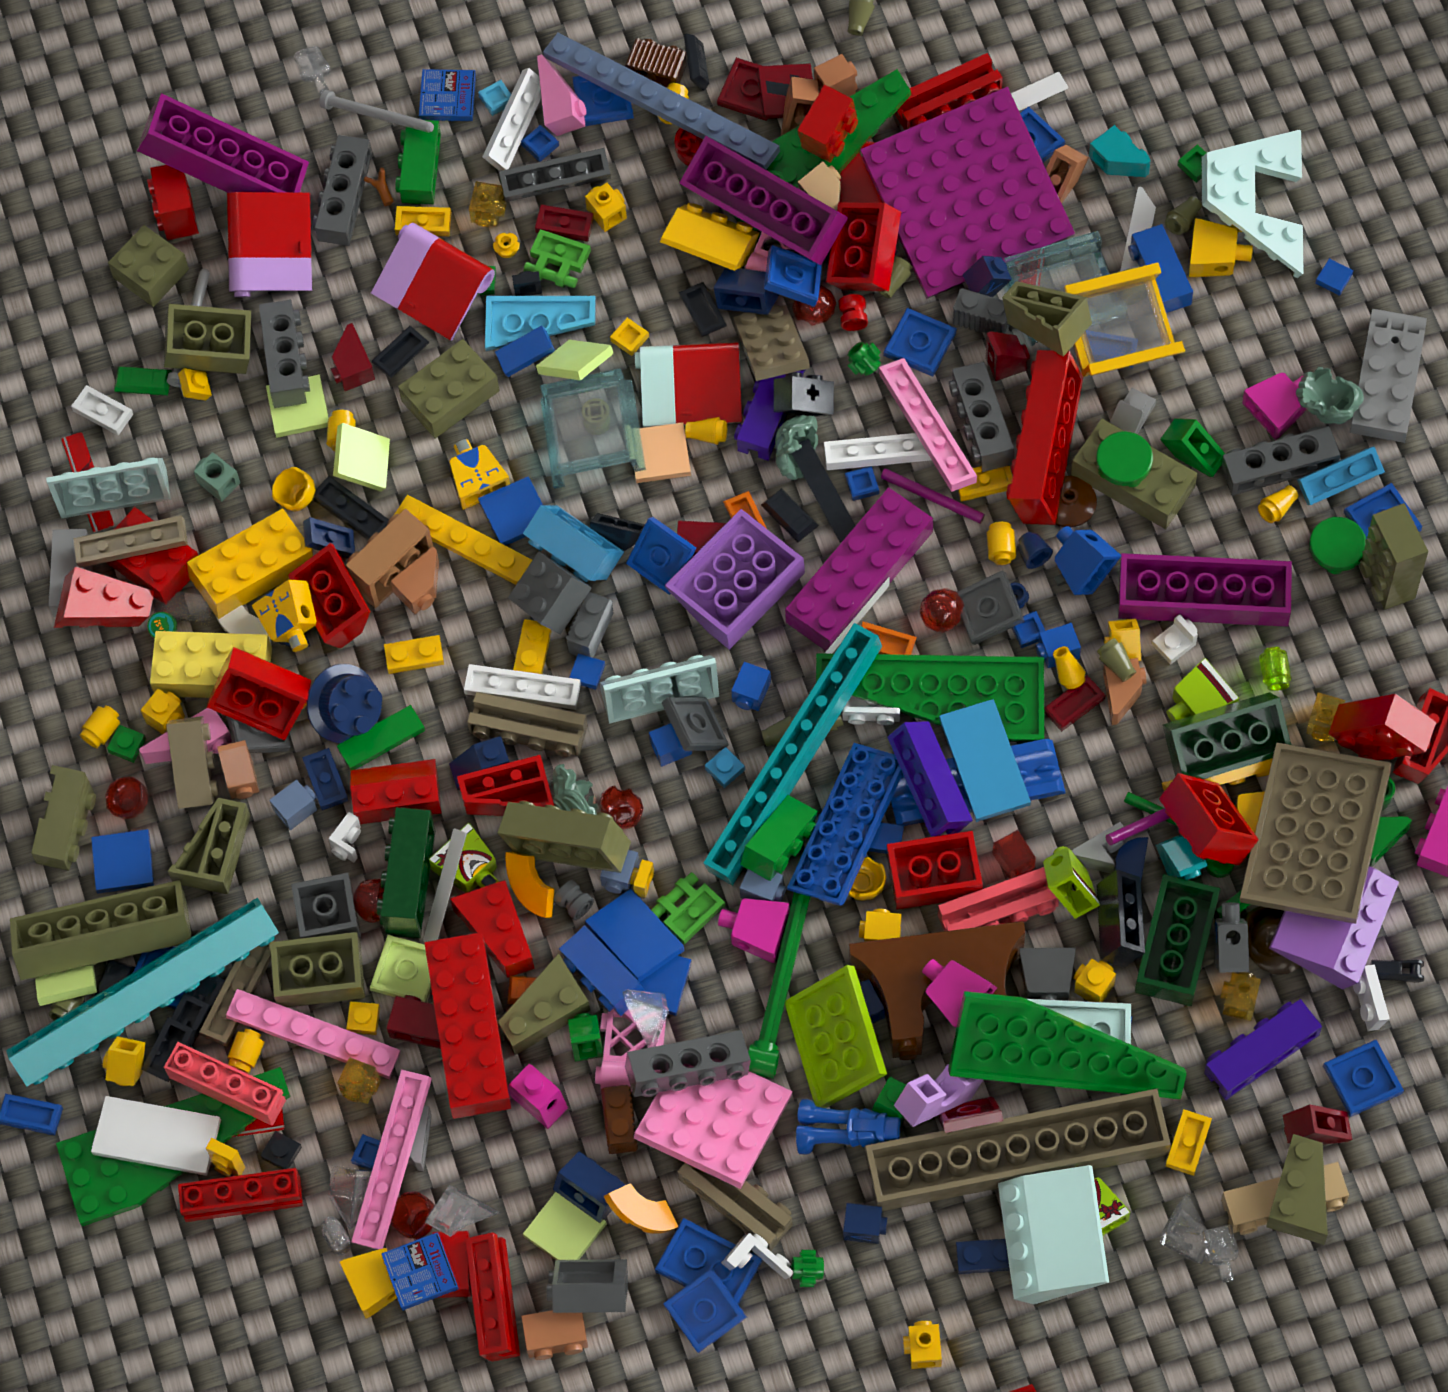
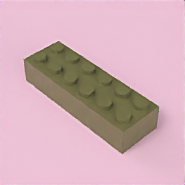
M180 880L10 918L12 955L20 980L38 978L42 975L65 972L69 969L86 965H95L108 960L122 959L130 955L178 946L191 938L188 906Z

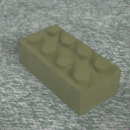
M1101 419L1072 460L1071 475L1082 479L1094 489L1166 530L1195 489L1197 472L1151 447L1153 453L1152 468L1147 477L1137 487L1119 486L1107 481L1098 474L1096 464L1097 450L1100 443L1107 436L1116 432H1122L1123 430Z
M1405 503L1373 514L1360 563V570L1364 578H1369L1372 584L1371 590L1376 602H1381L1384 610L1416 598L1429 552Z
M520 801L519 803L508 802L498 830V834L514 852L532 855L535 857V860L618 873L622 871L631 844L623 829L615 823L612 816L606 813L598 812L596 815L575 808L571 809V811H566L553 805H545V807L535 806L527 801Z

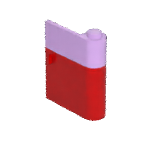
M227 193L229 292H234V297H251V292L312 291L310 193Z
M415 223L405 225L399 232V241L371 294L452 341L477 293H483L492 283L495 271Z

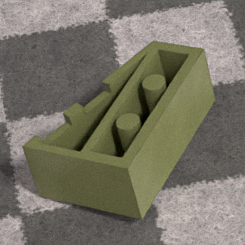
M1018 281L1002 297L1009 325L1062 356L1070 350L1092 324L1087 297Z
M52 765L50 774H54L55 777L52 792L46 791L44 800L49 801L44 818H39L31 854L36 864L69 871L72 862H76L78 858L79 846L77 845L80 836H84L88 826L86 818L88 811L93 810L95 806L96 794H94L85 772Z
M222 798L216 800L198 826L199 830L190 843L187 842L183 848V853L175 865L172 864L168 870L172 882L180 880L184 886L223 894L229 893L250 819L246 803Z
M559 953L498 1021L500 1031L515 1055L566 1026L568 1019H574V1016L591 1011L589 1001Z
M1293 1134L1266 1227L1325 1245L1328 1231L1323 1143Z

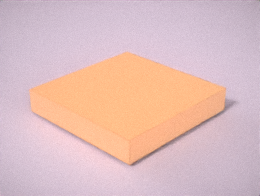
M683 422L629 430L636 483L691 476Z

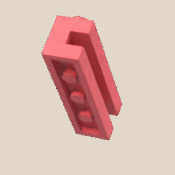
M1042 867L938 905V917L944 931L1021 921L1026 922L1029 919L1028 917L1037 914L1044 916L1052 913L1058 907L1059 900L1048 888L1045 869Z
M177 1042L164 1066L170 1079L272 1126L286 1102L285 1097L282 1096V1089L180 1042Z

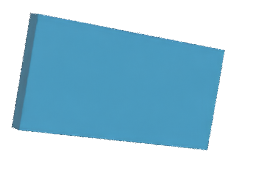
M994 699L939 716L976 822L1031 805Z

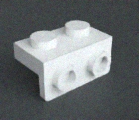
M851 696L843 709V720L856 725L864 724L865 721H877V724L892 725L894 722H900V708H887Z

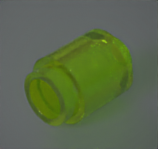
M1280 647L1266 648L1264 653L1259 656L1263 683L1267 685V689L1270 691L1288 688L1292 677L1287 651L1281 650Z

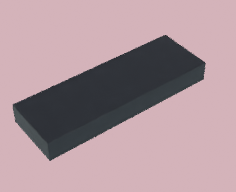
M330 476L316 489L312 499L367 540L373 534L380 533L389 521L387 517Z

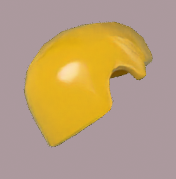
M297 467L285 469L274 481L272 498L289 511H300L306 508L314 497L316 491L314 480L309 474Z
M865 857L848 895L859 901L872 900L882 892L887 878L883 864L875 862L870 857Z

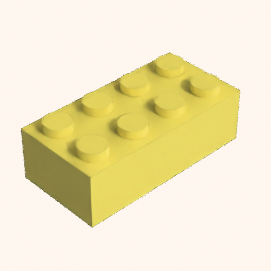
M156 631L150 678L153 692L155 693L157 689H160L166 694L169 691L177 697L210 698L222 666L233 647L271 663L272 646L269 637L266 634Z

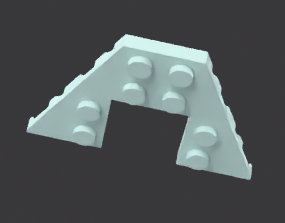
M1301 130L1207 152L1202 157V205L1210 212L1217 214L1228 226L1233 224L1245 233L1244 238L1258 249L1264 250L1272 260L1278 259L1294 272V277H1300L1303 274V225L1255 213V172L1293 182L1299 181L1302 178Z

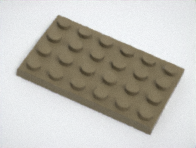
M1276 743L1255 832L1259 841L1250 853L1240 902L1356 924L1390 776L1391 763Z

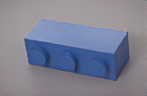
M1163 224L1132 234L1131 245L1128 246L1132 261H1137L1139 267L1159 263L1161 274L1156 278L1165 312L1168 313L1192 305L1193 290Z
M583 926L559 948L564 956L563 961L572 974L577 971L582 976L580 982L590 993L595 990L601 996L598 1000L608 1012L614 1009L621 1017L646 994L641 983L586 926Z

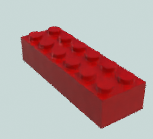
M1037 350L1036 360L1032 361L1031 385H1028L1026 389L1027 406L1026 410L1024 409L1021 414L1022 431L1021 434H1018L1016 440L1017 456L1016 459H1013L1011 465L1012 482L1007 486L1006 495L1023 524L1055 525L1083 377L1070 351L1062 356L1053 350Z
M483 933L424 942L449 1104L453 1119L512 1109Z

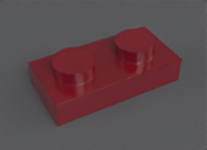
M541 205L535 225V232L539 233L541 229L565 238L588 242L594 221V213Z

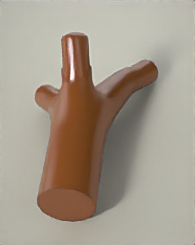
M384 168L379 169L377 180L364 177L365 182L372 184L377 189L384 206L394 203L385 180Z

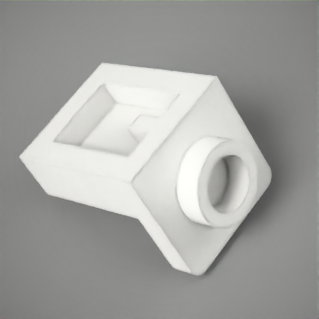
M1181 615L1175 617L1172 626L1152 640V646L1171 665L1196 645L1197 628L1189 619L1185 620Z
M350 812L347 813L329 837V842L332 848L331 851L336 857L343 861L349 859L354 863L358 858L356 850L348 844H353L361 833V826L358 817Z

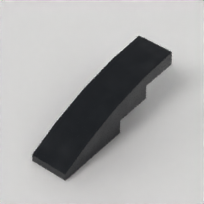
M208 976L200 981V985L187 994H183L173 1016L167 1018L142 1067L143 1071L166 1082L170 1081L164 1069L167 1060L177 1042L188 1047L193 1046L226 980L217 976Z

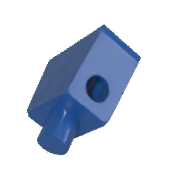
M1066 526L1056 535L1063 546L1055 555V562L1074 595L1093 594L1121 558V555L1092 530L1073 531L1069 526Z

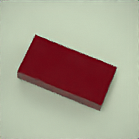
M1086 675L1085 681L1081 686L1065 691L1044 707V713L1062 732L1101 703L1106 695Z

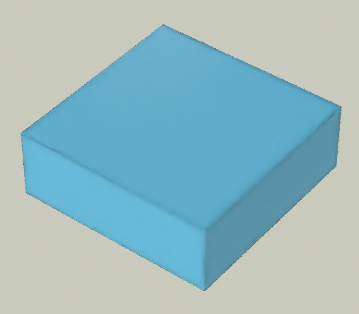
M502 80L478 92L479 98L492 116L505 109L511 96Z

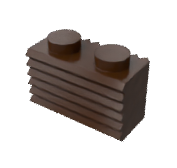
M636 38L625 67L664 87H668L670 83L680 84L683 72L687 66L686 52L677 46L665 47L651 39L640 40Z
M620 1085L602 1088L601 1094L609 1154L636 1152L638 1145L637 1140L634 1139L636 1125L631 1087Z

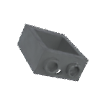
M627 1259L555 1260L554 1271H549L547 1283V1302H553V1313L626 1312L628 1292Z

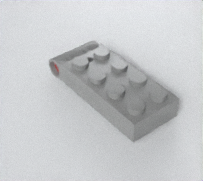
M1372 309L1358 384L1363 392L1364 400L1353 414L1350 433L1405 443L1427 318Z

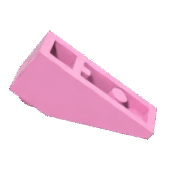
M542 54L537 56L544 125L556 136L585 127L584 115H586V107L583 101L578 98L550 61Z
M206 708L193 717L203 716L204 723H209L211 740H207L208 752L213 751V754H218V746L232 743L231 735L218 713ZM167 732L139 749L146 764L171 761Z

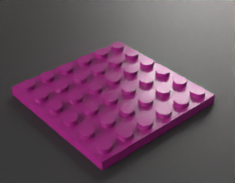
M1008 87L862 148L859 151L882 203H886L901 211L898 238L913 267V271L926 299L965 283L963 274L982 256L1001 257L1007 265L1075 235V231Z

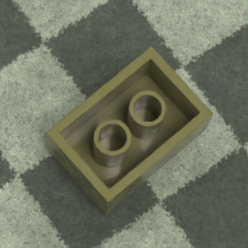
M169 304L165 325L164 368H187L201 371L246 374L250 360L251 311Z
M464 339L460 340L398 386L402 403L435 439L500 391L497 375Z
M357 932L270 942L274 998L277 1004L284 1007H295L365 998L361 943Z

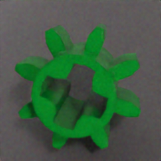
M859 342L849 350L847 355L850 363L847 366L855 375L860 373L861 375L868 376L880 366L879 354L881 351L873 342L870 345Z
M801 1249L799 1257H792L791 1270L794 1272L792 1279L800 1280V1287H814L816 1280H823L824 1259L823 1257H815L816 1250Z

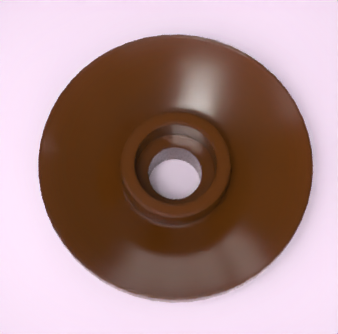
M1064 476L1056 525L1061 527L1069 526L1070 528L1077 527L1091 519L1096 510L1097 497L1090 484L1075 476ZM1072 495L1074 499L1067 500L1064 496Z

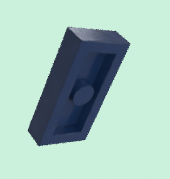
M311 517L303 521L305 547L320 551L332 543L340 557L349 559L355 553L353 529Z
M329 748L302 757L322 811L349 801Z
M1006 1239L956 1242L958 1274L1010 1271Z

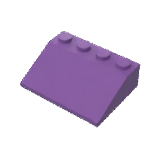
M740 509L665 585V588L709 634L730 650L805 574L804 558L749 514Z
M1369 866L1356 924L1284 911L1269 949L1342 990L1357 984L1399 882Z

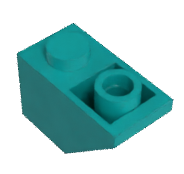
M1115 125L1090 143L1089 157L1107 175L1146 177L1149 175V155L1143 149H1138L1132 143L1130 136L1125 131H1120Z
M1181 834L1156 844L1164 868L1169 876L1188 880L1200 875V869L1207 866L1205 859L1197 857L1192 852V846Z

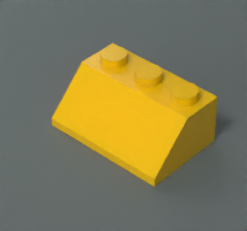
M688 203L677 208L660 242L735 271L747 264L750 255L754 252L760 232L752 230L753 226L748 223L737 222L736 224L728 221V217L724 214L717 212L710 214L704 212L702 206Z

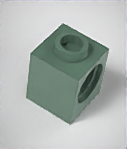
M213 452L207 458L201 459L194 470L197 483L221 502L240 484L237 471ZM214 473H221L216 478H210Z

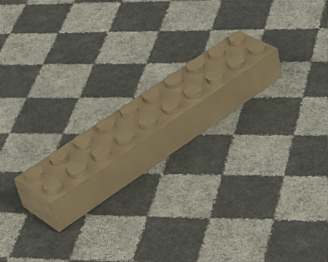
M1152 1089L1004 1118L1002 1122L945 1133L943 1130L866 1145L865 1156L876 1206L882 1207V1211L999 1189L998 1183L1023 1175L1087 1165L1092 1166L1093 1170L1167 1156L1169 1155L1171 1143L1158 1090Z

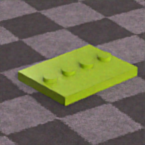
M846 965L786 1000L785 1006L812 1098L817 1107L827 1108L887 1075L855 966Z

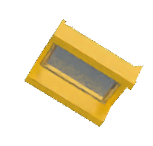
M1159 263L1064 286L1066 293L1087 297L1092 321L1089 328L1073 345L1082 377L1093 376L1185 352L1183 342L1174 341L1156 282V278L1161 274Z

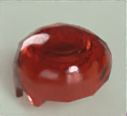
M820 285L819 298L815 307L793 300L792 310L797 320H804L813 326L825 323L833 316L836 299L828 288Z
M949 588L935 589L923 598L920 606V617L925 626L935 632L950 631L961 620L964 602L956 591Z
M131 776L115 780L109 785L105 794L106 808L114 816L121 819L136 818L144 812L148 805L146 787L142 782Z
M611 786L602 792L599 801L600 812L612 816L615 823L621 829H630L641 821L644 807L641 798L633 793L630 788L618 790L616 786Z
M381 878L362 881L354 893L355 909L359 916L368 923H375L380 920V916L377 915V903L379 898H383L382 894L384 893V888H381Z
M405 1192L397 1198L390 1224L401 1235L410 1240L421 1239L432 1231L437 1221L436 1207L430 1199L420 1192Z

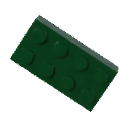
M1271 692L1162 725L1175 776L1180 773L1206 779L1272 759L1276 743L1291 745L1280 697Z
M396 807L395 817H390L388 833L392 834L391 844H386L385 861H388L387 871H382L381 888H384L383 898L378 899L377 915L380 916V925L384 926L386 935L421 939L431 870L429 858L433 855L436 830L430 810Z
M1163 874L1134 993L1192 1007L1221 888Z

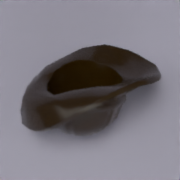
M1259 906L1248 912L1245 918L1248 925L1249 957L1259 968L1272 974L1282 975L1296 971L1301 967L1300 965L1269 949L1284 910Z

